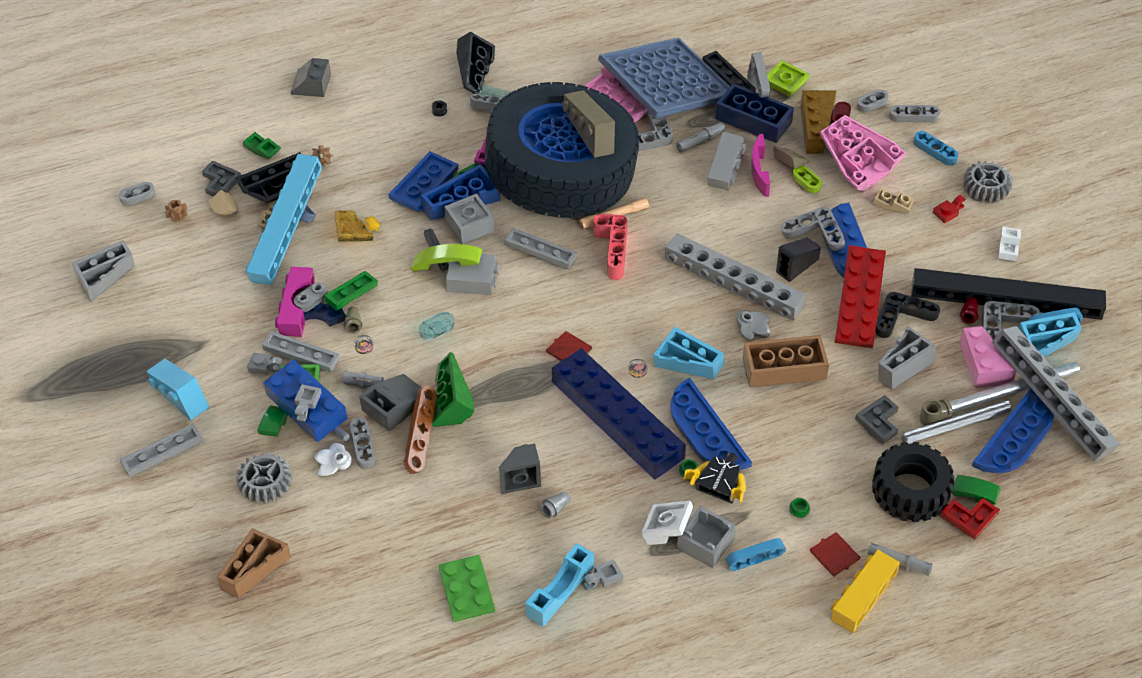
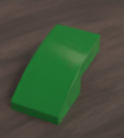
M256 132L243 141L245 148L266 159H270L281 150V147L271 139H264Z
M270 405L258 426V434L278 437L281 426H285L288 415L279 406Z
M957 475L952 492L954 496L974 497L975 503L984 498L991 504L996 505L1001 488L986 480Z

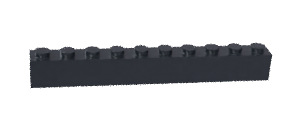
M919 268L914 269L911 296L916 298L965 303L968 298L973 297L978 301L977 304L982 306L988 301L1025 304L1037 307L1040 313L1078 308L1083 318L1098 320L1103 319L1106 310L1105 290Z

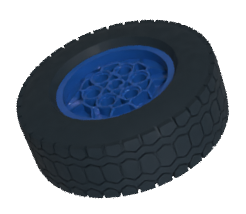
M544 82L540 83V85L536 83L514 90L508 96L506 95L494 107L487 127L485 168L495 188L509 201L511 200V202L522 206L526 210L531 212L534 210V213L541 215L547 213V216L552 217L560 215V218H571L572 215L573 218L584 217V214L589 216L615 205L628 191L636 167L639 133L635 121L627 113V110L616 100L610 99V96L602 92L600 93V91L592 88L588 90L586 86L579 84L575 86L573 83L566 82L565 85H563V82H552V84ZM584 90L615 121L614 154L593 157L563 110L564 94Z

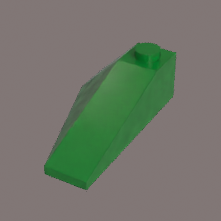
M450 352L438 363L435 382L438 386L435 391L437 401L432 422L433 427L462 424L474 413L473 398L454 353Z

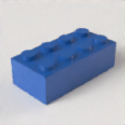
M294 359L263 382L267 396L317 443L348 419L345 406ZM302 384L320 388L322 392L315 409H308L305 422L297 420L298 415L295 414L298 405L295 404L294 400Z

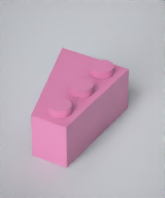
M982 326L963 328L960 339V346L974 387L997 386L1014 381L1017 371L992 344L993 339Z

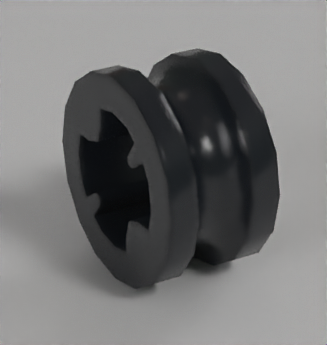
M438 100L432 103L433 115L444 116L447 113L446 102Z

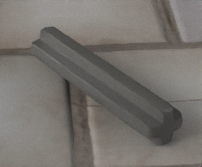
M433 229L424 230V237L429 247L440 245ZM449 262L437 263L441 271L448 270Z

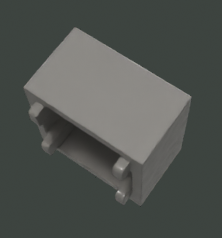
M477 194L444 206L446 222L461 244L494 232V217Z
M699 506L687 522L683 534L678 536L677 549L714 568L735 539L736 525Z

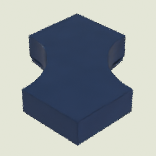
M319 303L311 310L303 312L305 321L318 319L326 322L329 327L345 321L346 318L342 308L336 311L329 304Z

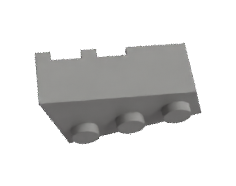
M722 132L707 177L708 186L729 190L730 186L734 184L736 171L740 167L746 148L743 136Z
M124 240L72 263L75 275L91 302L135 266L132 253Z
M907 326L902 337L896 340L894 347L890 348L878 363V380L893 390L935 362L936 345Z

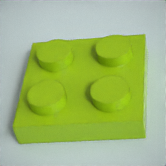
M783 60L767 73L769 86L789 97L809 79L810 75Z

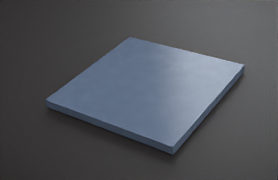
M679 37L605 53L598 57L600 63L655 118L716 104L730 87Z

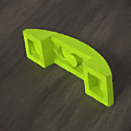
M464 244L432 246L415 255L411 270H429L430 264L459 261L461 266L478 265L482 249Z

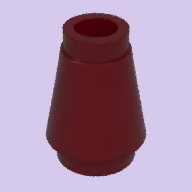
M973 297L966 300L959 313L962 322L966 324L974 323L979 317L978 301Z

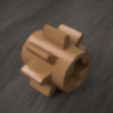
M319 145L318 149H312L314 152L311 156L318 157L322 167H325V163L331 164L330 159L333 155L329 152L330 147L324 149L323 145Z
M172 200L168 205H165L166 218L171 217L172 222L182 221L188 215L186 203L181 204L180 200Z

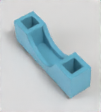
M576 543L564 557L562 566L553 581L543 589L538 588L526 601V616L544 627L584 580V576L589 574L594 568V553Z

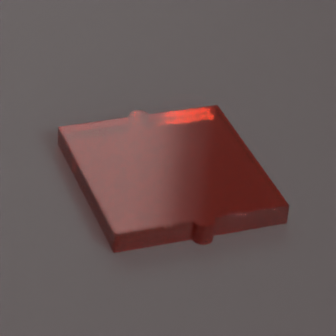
M565 331L558 339H554V343L546 349V352L573 368L580 360H584V357L592 350V346Z
M837 532L826 539H821L820 543L810 549V552L833 577L845 569L848 570L849 566L860 560V556Z

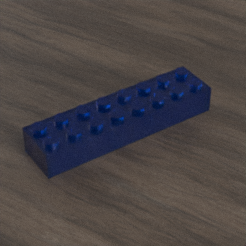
M582 348L551 368L552 383L654 480L685 459L686 444Z

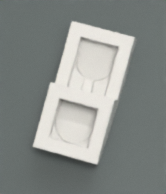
M1002 228L999 259L1017 262L1021 238L1020 229Z

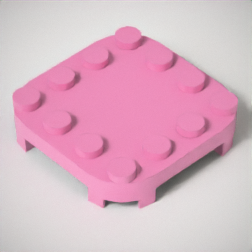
M605 67L601 68L600 75L585 85L588 87V90L589 88L600 91V93L602 92L610 96V99L616 100L627 110V113L632 116L635 122L647 114V109Z

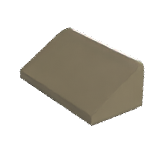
M773 147L774 157L794 169L809 162L808 159L790 149Z

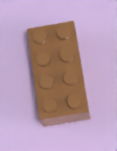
M821 335L744 343L743 361L750 387L827 379L829 363Z

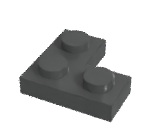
M212 160L202 170L204 177L213 180L205 188L206 194L215 196L220 190L227 193L237 183L235 178L241 176V172Z
M884 395L857 413L855 420L878 441L884 444L898 434V429L887 419L897 413L899 407Z

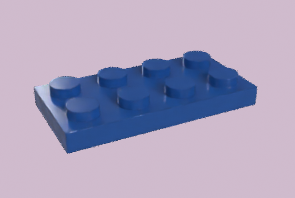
M429 151L389 193V199L419 212L421 210V195L447 182L458 171L459 164Z

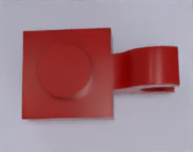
M959 195L952 203L946 200L933 208V214L943 223H947L959 215V210L964 208L962 202L966 199Z

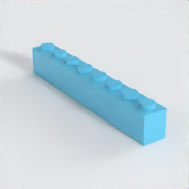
M298 154L293 161L291 171L286 176L284 187L280 190L279 198L273 206L272 214L267 219L265 230L260 235L257 248L254 249L253 257L246 267V273L251 282L272 285L321 172L322 165L318 157Z

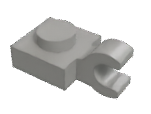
M253 353L247 366L248 372L266 375L269 370L277 372L282 365V358H272V355Z
M301 385L294 400L295 404L298 405L295 410V414L298 415L297 420L305 422L308 409H315L322 393L320 388Z
M613 559L595 566V573L584 576L586 580L584 586L587 590L595 588L599 583L603 587H607L622 581L623 574Z

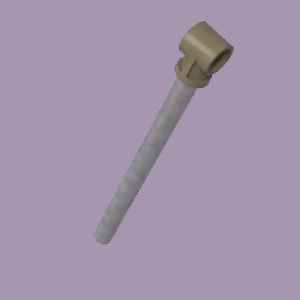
M1077 362L1054 368L1062 378L1080 372V366ZM1022 378L952 401L947 399L940 401L930 399L923 403L920 422L925 426L939 422L942 419L951 418L953 412L1031 387Z

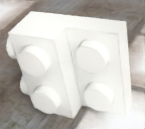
M690 500L654 504L642 529V537L647 545L665 544L669 536L683 534L693 508Z

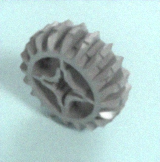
M985 160L984 163L978 161L977 164H972L966 170L963 178L965 192L969 193L970 197L974 196L975 200L981 199L982 203L984 201L991 203L992 200L998 202L999 199L1003 200L1008 196L1012 188L1010 171H1006V167H1000V163L994 164L993 161L988 163Z
M262 452L261 456L258 457L254 454L253 459L247 458L246 464L241 463V469L237 470L238 476L236 481L239 491L244 498L248 497L250 502L256 500L258 504L262 500L267 504L270 499L275 502L277 496L282 498L283 492H288V487L292 483L290 465L286 463L284 458L280 459L278 454L273 456L271 452L268 455H264Z

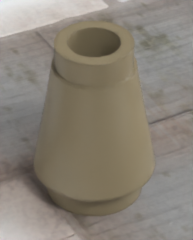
M350 307L348 309L343 324L346 331L351 334L358 333L363 326L357 307Z

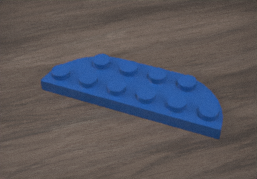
M849 202L839 204L831 209L844 236V248L839 251H833L829 248L824 238L833 265L843 278L849 245L867 248ZM829 226L825 230L832 231L835 227ZM836 236L833 237V240L838 243Z
M691 378L680 383L674 390L670 403V413L673 422L698 457L706 462L711 461L713 457L724 459L727 452H732L738 457L735 464L740 466V470L752 467L750 458Z
M1032 388L1029 389L972 463V467L983 472L1005 473L1018 469L1031 457L1049 433L1054 419L1052 411Z

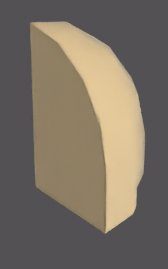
M222 190L209 200L212 210L217 214L224 216L237 211V205L233 196Z

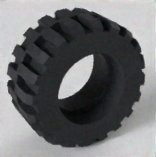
M903 442L900 446L895 444L890 447V450H885L876 462L872 480V492L875 494L876 502L881 503L880 507L885 512L888 510L890 512L889 515L893 517L898 516L903 521H907V519L912 520V522H919L920 519L927 521L932 516L937 517L947 506L954 485V471L945 456L942 457L940 451L931 449V446L927 444L924 446L919 445V442H913L912 444ZM902 474H914L926 480L930 487L921 490L910 489L899 483L895 477Z

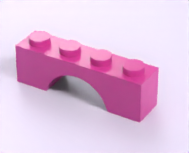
M291 267L289 274H286V288L282 290L283 300L279 303V317L276 316L275 327L278 328L281 335L302 337L305 326L303 310L294 306V298L315 283L313 268Z

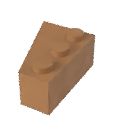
M252 528L217 576L221 591L237 598L243 596L291 558L288 544Z

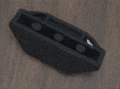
M296 153L238 176L235 180L242 192L266 203L277 200L280 190L284 187L286 176L291 171L293 161L301 153Z

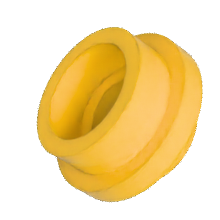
M370 215L365 218V226L369 230H379L381 223L374 216Z

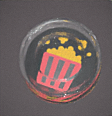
M367 335L357 337L354 341L356 352L360 354L371 352L374 348L372 338Z
M634 359L629 363L628 372L634 378H642L648 372V364L642 359Z

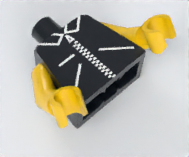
M727 452L724 459L713 457L711 461H706L693 470L687 469L682 479H690V485H694L695 480H697L696 488L698 491L733 504L734 498H738L739 502L742 503L743 495L746 491L745 477L740 471V466L735 464L738 457L732 452Z

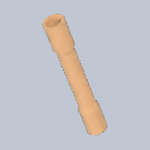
M642 198L600 214L625 215L649 207V203L646 198ZM596 215L579 219L580 227L582 229L592 227L593 219Z

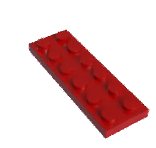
M849 245L835 343L873 349L886 250Z

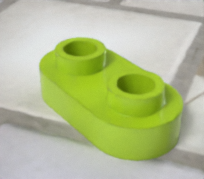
M802 165L793 169L792 178L807 192L817 193L822 189V179L807 166Z

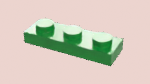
M363 271L325 294L324 301L337 311L378 285V280L368 272Z

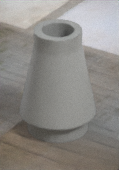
M562 491L557 495L544 499L540 505L543 515L547 518L556 517L564 506L570 502L569 494Z

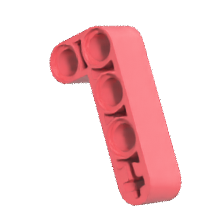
M598 214L593 219V233L598 238L610 239L607 274L610 279L619 280L624 276L628 220L623 215Z

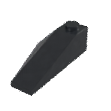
M470 31L457 39L456 54L463 88L473 94H479L485 81V75L488 74L490 64L493 63L495 58V45Z

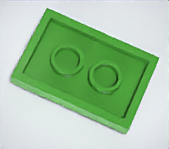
M480 555L439 564V571L453 622L495 612V606Z

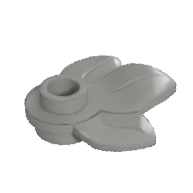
M746 310L740 311L737 314L736 320L740 327V332L747 340L751 341L754 335L769 337L770 329L767 323L770 318L768 315L760 311L751 313Z

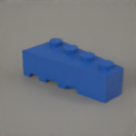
M479 164L421 195V209L430 220L445 217L444 206L477 194L483 203L487 205L500 201L501 193L492 184L487 171Z

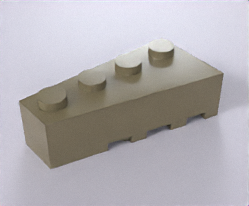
M584 90L564 94L563 110L593 157L614 154L615 121Z

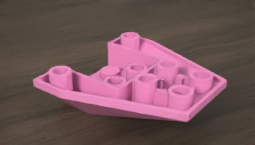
M846 115L820 132L844 178L857 190L865 191L887 176L906 155L894 141Z

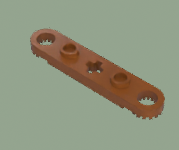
M424 386L417 391V399L414 404L405 450L406 455L405 460H403L405 463L403 465L410 474L422 471L425 465L437 401V394L430 386ZM424 392L428 394L429 400L425 397ZM411 460L415 461V463L417 462L416 467L412 465Z

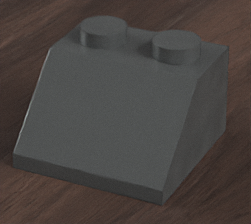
M312 58L299 68L291 95L324 97L331 76L329 59Z
M535 443L515 447L499 466L501 494L541 487L540 461Z

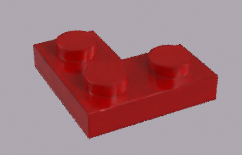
M984 498L972 510H969L953 499L941 511L940 516L975 540L999 514L1000 509Z

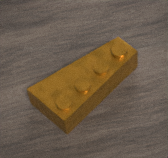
M802 90L800 106L806 154L824 153L825 142L820 132L830 125L837 90Z

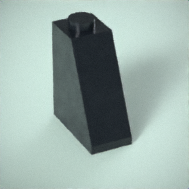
M808 237L781 245L778 250L776 273L791 282L819 260L821 246Z

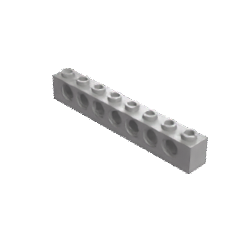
M678 233L665 247V259L670 263L691 271L785 318L794 321L805 306V293Z
M1017 326L1003 329L997 335L992 344L1094 461L1108 457L1120 445L1116 438Z

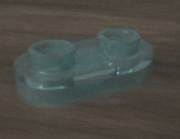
M442 312L422 322L419 326L420 336L423 339L431 340L448 332L455 325L454 316L449 312Z

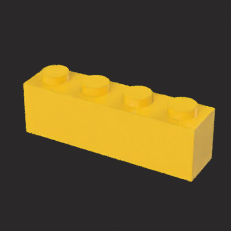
M877 550L873 556L869 555L864 563L865 567L863 570L859 569L856 572L853 583L851 585L847 584L842 592L843 596L841 599H836L830 609L832 611L831 620L854 633L897 575L900 562L880 550Z

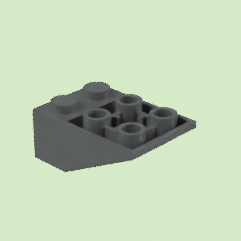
M405 374L373 384L359 396L361 409L390 431L413 412L417 391L422 387ZM424 392L425 397L428 399V398H429L428 394H426V393Z

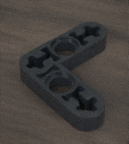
M890 292L884 301L876 323L875 333L881 338L890 337L899 313L927 321H935L939 317L940 307L934 302L898 292ZM914 304L917 306V308L911 309L908 307V305ZM889 312L892 313L894 316L887 317L885 316V313ZM884 323L888 324L886 330H883Z

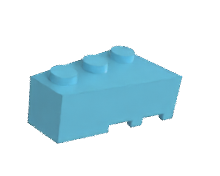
M1075 312L1020 322L1018 329L1043 357L1075 341L1082 329Z
M676 327L673 328L653 354L655 367L714 379L724 366L723 352Z
M163 359L146 371L150 386L153 389H157L190 421L209 408L196 378L167 359Z

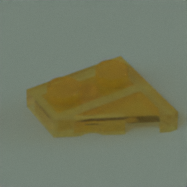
M353 210L335 211L338 242L373 241V233H369L366 230L365 224L362 220L358 219L357 214Z

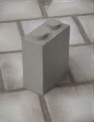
M481 254L478 265L461 266L459 261L450 262L446 277L447 292L492 295V290L497 285L495 274L499 273V263H496V255Z

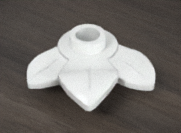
M333 443L330 449L320 450L314 456L315 460L321 464L317 471L318 476L332 475L338 469H347L351 464V455L345 451V447L340 443Z

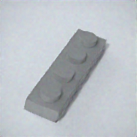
M512 228L504 239V245L568 270L577 259V252Z
M272 331L262 344L265 351L294 359L307 365L319 364L320 369L332 372L340 359L338 353Z
M192 424L121 458L120 461L130 478L202 443L203 439L195 425Z

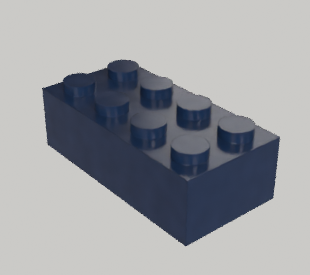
M732 83L716 103L715 119L757 136L763 134L765 139L777 143L792 123L794 107L769 97H760L759 93Z

